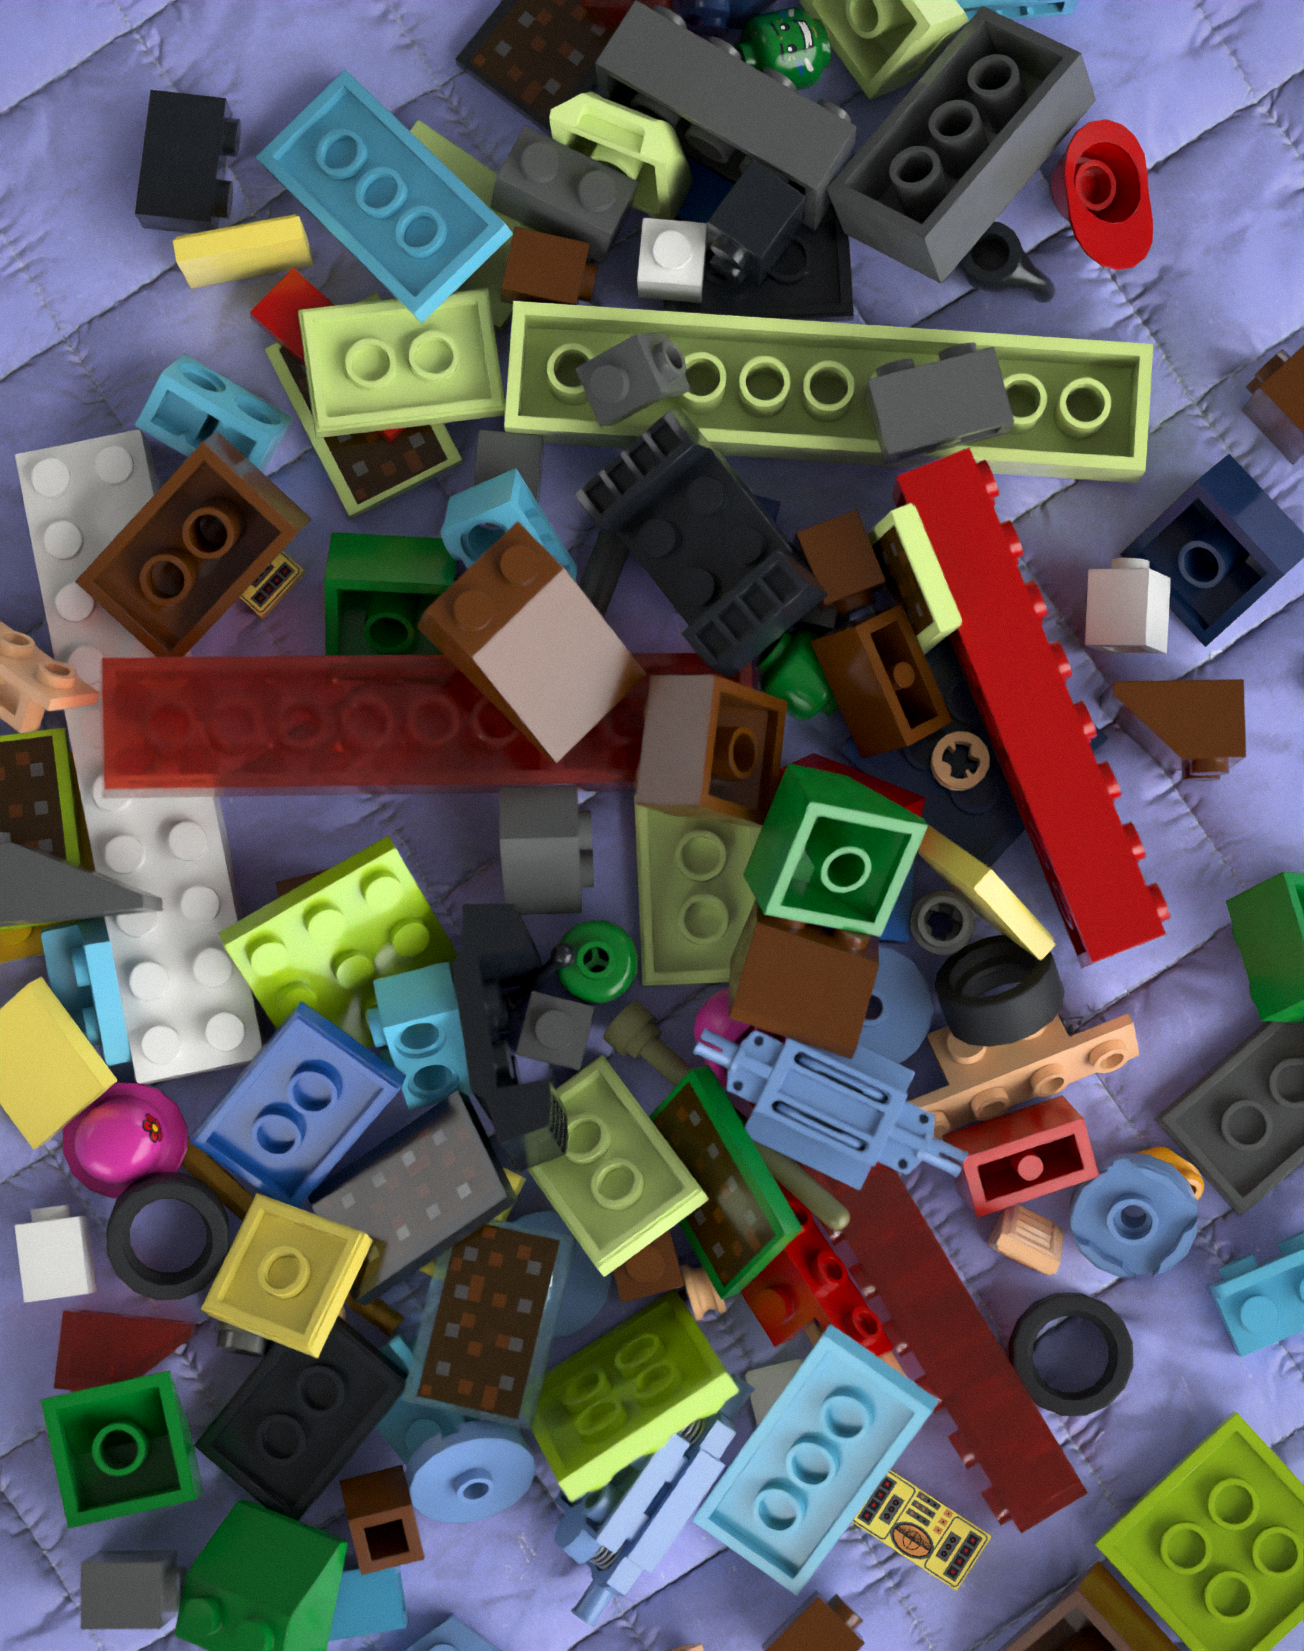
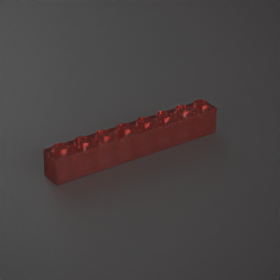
M749 1101L748 1103L753 1110L755 1104ZM794 1160L849 1211V1223L841 1230L830 1229L818 1217L817 1219L833 1246L844 1240L858 1262L848 1268L850 1275L865 1300L868 1302L878 1296L891 1319L882 1323V1328L900 1358L911 1352L924 1375L915 1379V1384L939 1400L933 1410V1414L944 1408L955 1425L957 1431L947 1437L963 1465L968 1470L978 1464L986 1477L990 1487L980 1493L999 1525L1002 1526L1011 1520L1015 1528L1020 1533H1023L1088 1494L896 1170L876 1162L874 1167L871 1166L861 1190H857Z

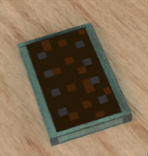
M492 1219L439 1255L436 1259L402 1400L406 1403L532 1431L576 1238Z

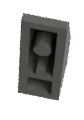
M0 832V927L163 911L161 897L34 846L12 843L10 833Z

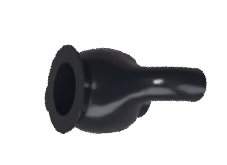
M994 221L955 267L956 272L963 280L983 291L1001 292L1007 289H1025L1032 292L1034 298L1042 303L1049 302L1054 297L1055 287L1051 279L1034 267L1024 252L1021 241L1014 230L1004 223Z

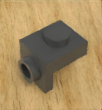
M666 333L636 334L575 368L600 427L613 426L663 398L679 397L690 391V385L685 376V359L675 343L670 341Z

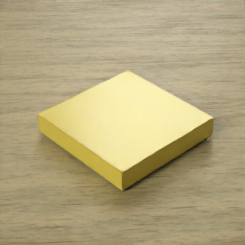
M296 214L175 237V240H172L176 262L191 289L288 271L292 268L298 269L314 266L308 237L300 216H296Z
M928 825L917 853L956 894L968 902L975 914L1041 961L1056 945L1053 942V936L989 867Z
M42 976L28 983L0 1009V1105L33 1150L53 1138L118 1081Z
M256 1193L201 1310L212 1318L318 1358L373 1240L364 1232Z

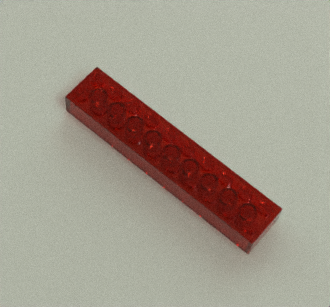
M631 653L647 675L554 765L445 655L102 658L99 667L101 798L499 793V787L577 785L578 792L637 791L636 770L641 758L645 725L643 711L645 702L648 699L650 675H716L753 689L752 661L743 667L733 678H729L710 669L697 653Z

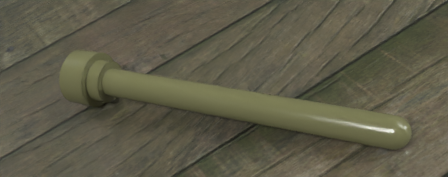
M638 1001L632 1002L611 1022L603 1035V1039L621 1056L630 1054L635 1060L643 1057L676 1087L692 1067L660 1039L662 1031L655 1026L657 1018ZM732 1105L745 1127L748 1118ZM752 1140L772 1176L824 1224L833 1230H841L848 1225L850 1214L847 1208L792 1158Z

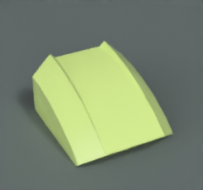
M799 0V3L812 19L817 18L821 20L827 31L830 46L869 100L904 87L930 68L931 63L960 28L969 22L966 13L956 0Z
M592 92L581 93L551 109L549 120L552 139L638 181L639 184L632 208L645 212L656 219H675L693 185V180L676 131L668 122L657 120L602 98L600 95Z

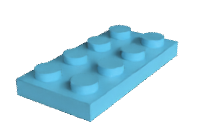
M346 69L255 157L421 323L513 235L508 226Z
M830 1324L691 1521L798 1596L933 1412L939 1400Z

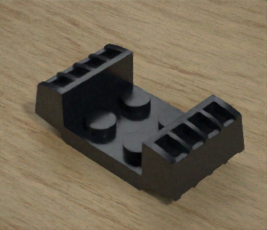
M680 407L670 409L574 494L599 529L617 533L689 626L681 634L710 669L729 678H733L743 667L761 654L765 648L828 596V593L802 560L799 551L722 454L708 442Z
M463 904V949L452 963L470 1089L488 1118L492 1121L499 1145L507 1153L508 1159H511L512 1165H515L516 1171L521 1172L567 1154L568 1145L567 1111L550 1079L522 1084L517 1058L515 1055H510L507 1040H503V1033L513 1032V1024L507 995L501 994L500 989L523 985L543 965L536 945L515 904Z

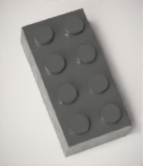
M635 0L595 63L599 95L602 98L657 120L668 122L675 129L686 157L734 185L751 161H756L806 196L802 224L815 231L832 203L826 188L855 155L856 126L850 123V116L842 108L830 101L820 99L815 103L797 93L794 83L780 72L771 68H764L761 72L740 60V53L724 40L713 36L705 40L687 30L684 20L670 9L660 5H655L651 9Z
M982 6L826 188L844 233L942 284L1096 101L1082 53Z

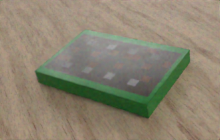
M710 1065L692 1068L650 1114L649 1118L709 1198L707 1202L678 1223L722 1300L738 1295L802 1230V1227Z

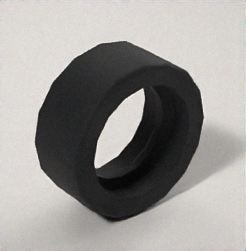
M1004 934L978 940L964 946L950 956L937 972L934 986L944 1018L952 1035L968 1045L985 1047L1011 1044L1037 1033L1052 1022L1063 1007L1065 992L1051 951L1040 961ZM1021 982L1014 988L997 995L979 997L984 992L998 986Z
M155 1172L134 1181L116 1199L106 1230L107 1256L117 1277L134 1292L155 1300H181L202 1291L217 1276L229 1251L228 1215L219 1196L202 1180L181 1172ZM159 1199H176L189 1204L200 1214L206 1227V1244L201 1256L191 1266L178 1272H159L148 1268L136 1257L130 1244V1228L135 1216L146 1205Z
M1054 1293L1033 1302L1017 1319L1008 1341L1009 1367L1018 1388L1037 1406L1061 1416H1087L1109 1406L1125 1389L1133 1369V1341L1123 1319L1106 1303L1081 1293ZM1062 1316H1079L1091 1321L1102 1331L1108 1345V1363L1103 1375L1093 1386L1080 1392H1062L1050 1387L1039 1377L1033 1363V1345L1038 1333L1048 1322Z

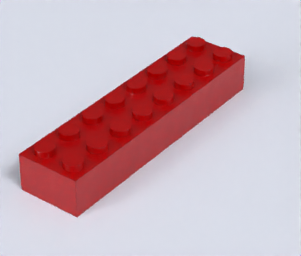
M969 447L896 476L892 499L896 509L910 503L916 507L961 616V625L950 633L948 638L1082 969L1166 935L1162 922L1170 919V913L1158 884L1155 882L1146 885L1138 862L1146 858L1134 824L1128 822L1122 825L1114 806L1115 799L1121 797V792L1113 770L1107 761L1097 764L1089 744L1092 738L1097 737L1090 713L1083 700L1073 704L1065 685L1067 683L1066 678L1072 676L1065 651L1059 640L1049 643L1041 625L1043 624L1042 618L1048 616V612L1039 587L1035 580L1026 583L1023 581L1017 565H1019L1018 558L1024 554L1017 532L1010 520L1000 523L994 509V498L999 496V490L991 468L986 460L976 463Z

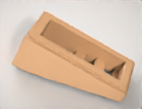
M1016 1204L1001 1210L986 1243H988L987 1247L1038 1273L1050 1276L1051 1274H1056L1061 1263L1064 1233L1057 1223Z

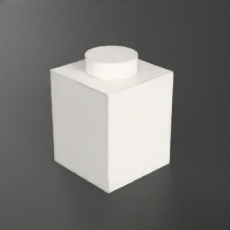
M643 218L637 277L638 298L701 303L707 223Z
M1115 558L1111 560V569H1089L1085 645L1106 654H1167L1171 578L1150 569V561L1137 558Z
M69 1205L30 1210L32 1223L14 1225L24 1303L97 1292L88 1215L70 1217Z

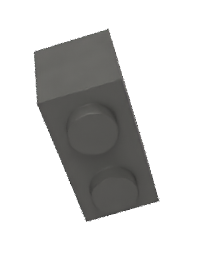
M524 125L496 177L490 208L538 232L590 243L588 257L603 264L631 212L639 182Z
M964 343L940 351L938 353L940 361L915 367L913 359H902L884 364L876 369L877 377L868 379L865 394L884 465L1010 432L1014 418L994 347L978 351L976 343Z
M577 785L499 787V841L504 904H515L520 915L582 913V888L594 887L591 810L579 811Z
M177 1550L98 1551L81 1562V1630L161 1629L176 1616L179 1610L185 1575L187 1573L186 1566H177Z

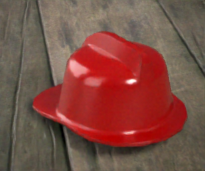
M1108 119L1088 122L1075 132L1066 148V153L1060 157L1052 171L1050 183L1052 201L1059 214L1070 222L1074 237L1087 256L1100 266L1116 271L1130 269L1146 258L1153 242V217L1145 153L1136 136L1123 124Z

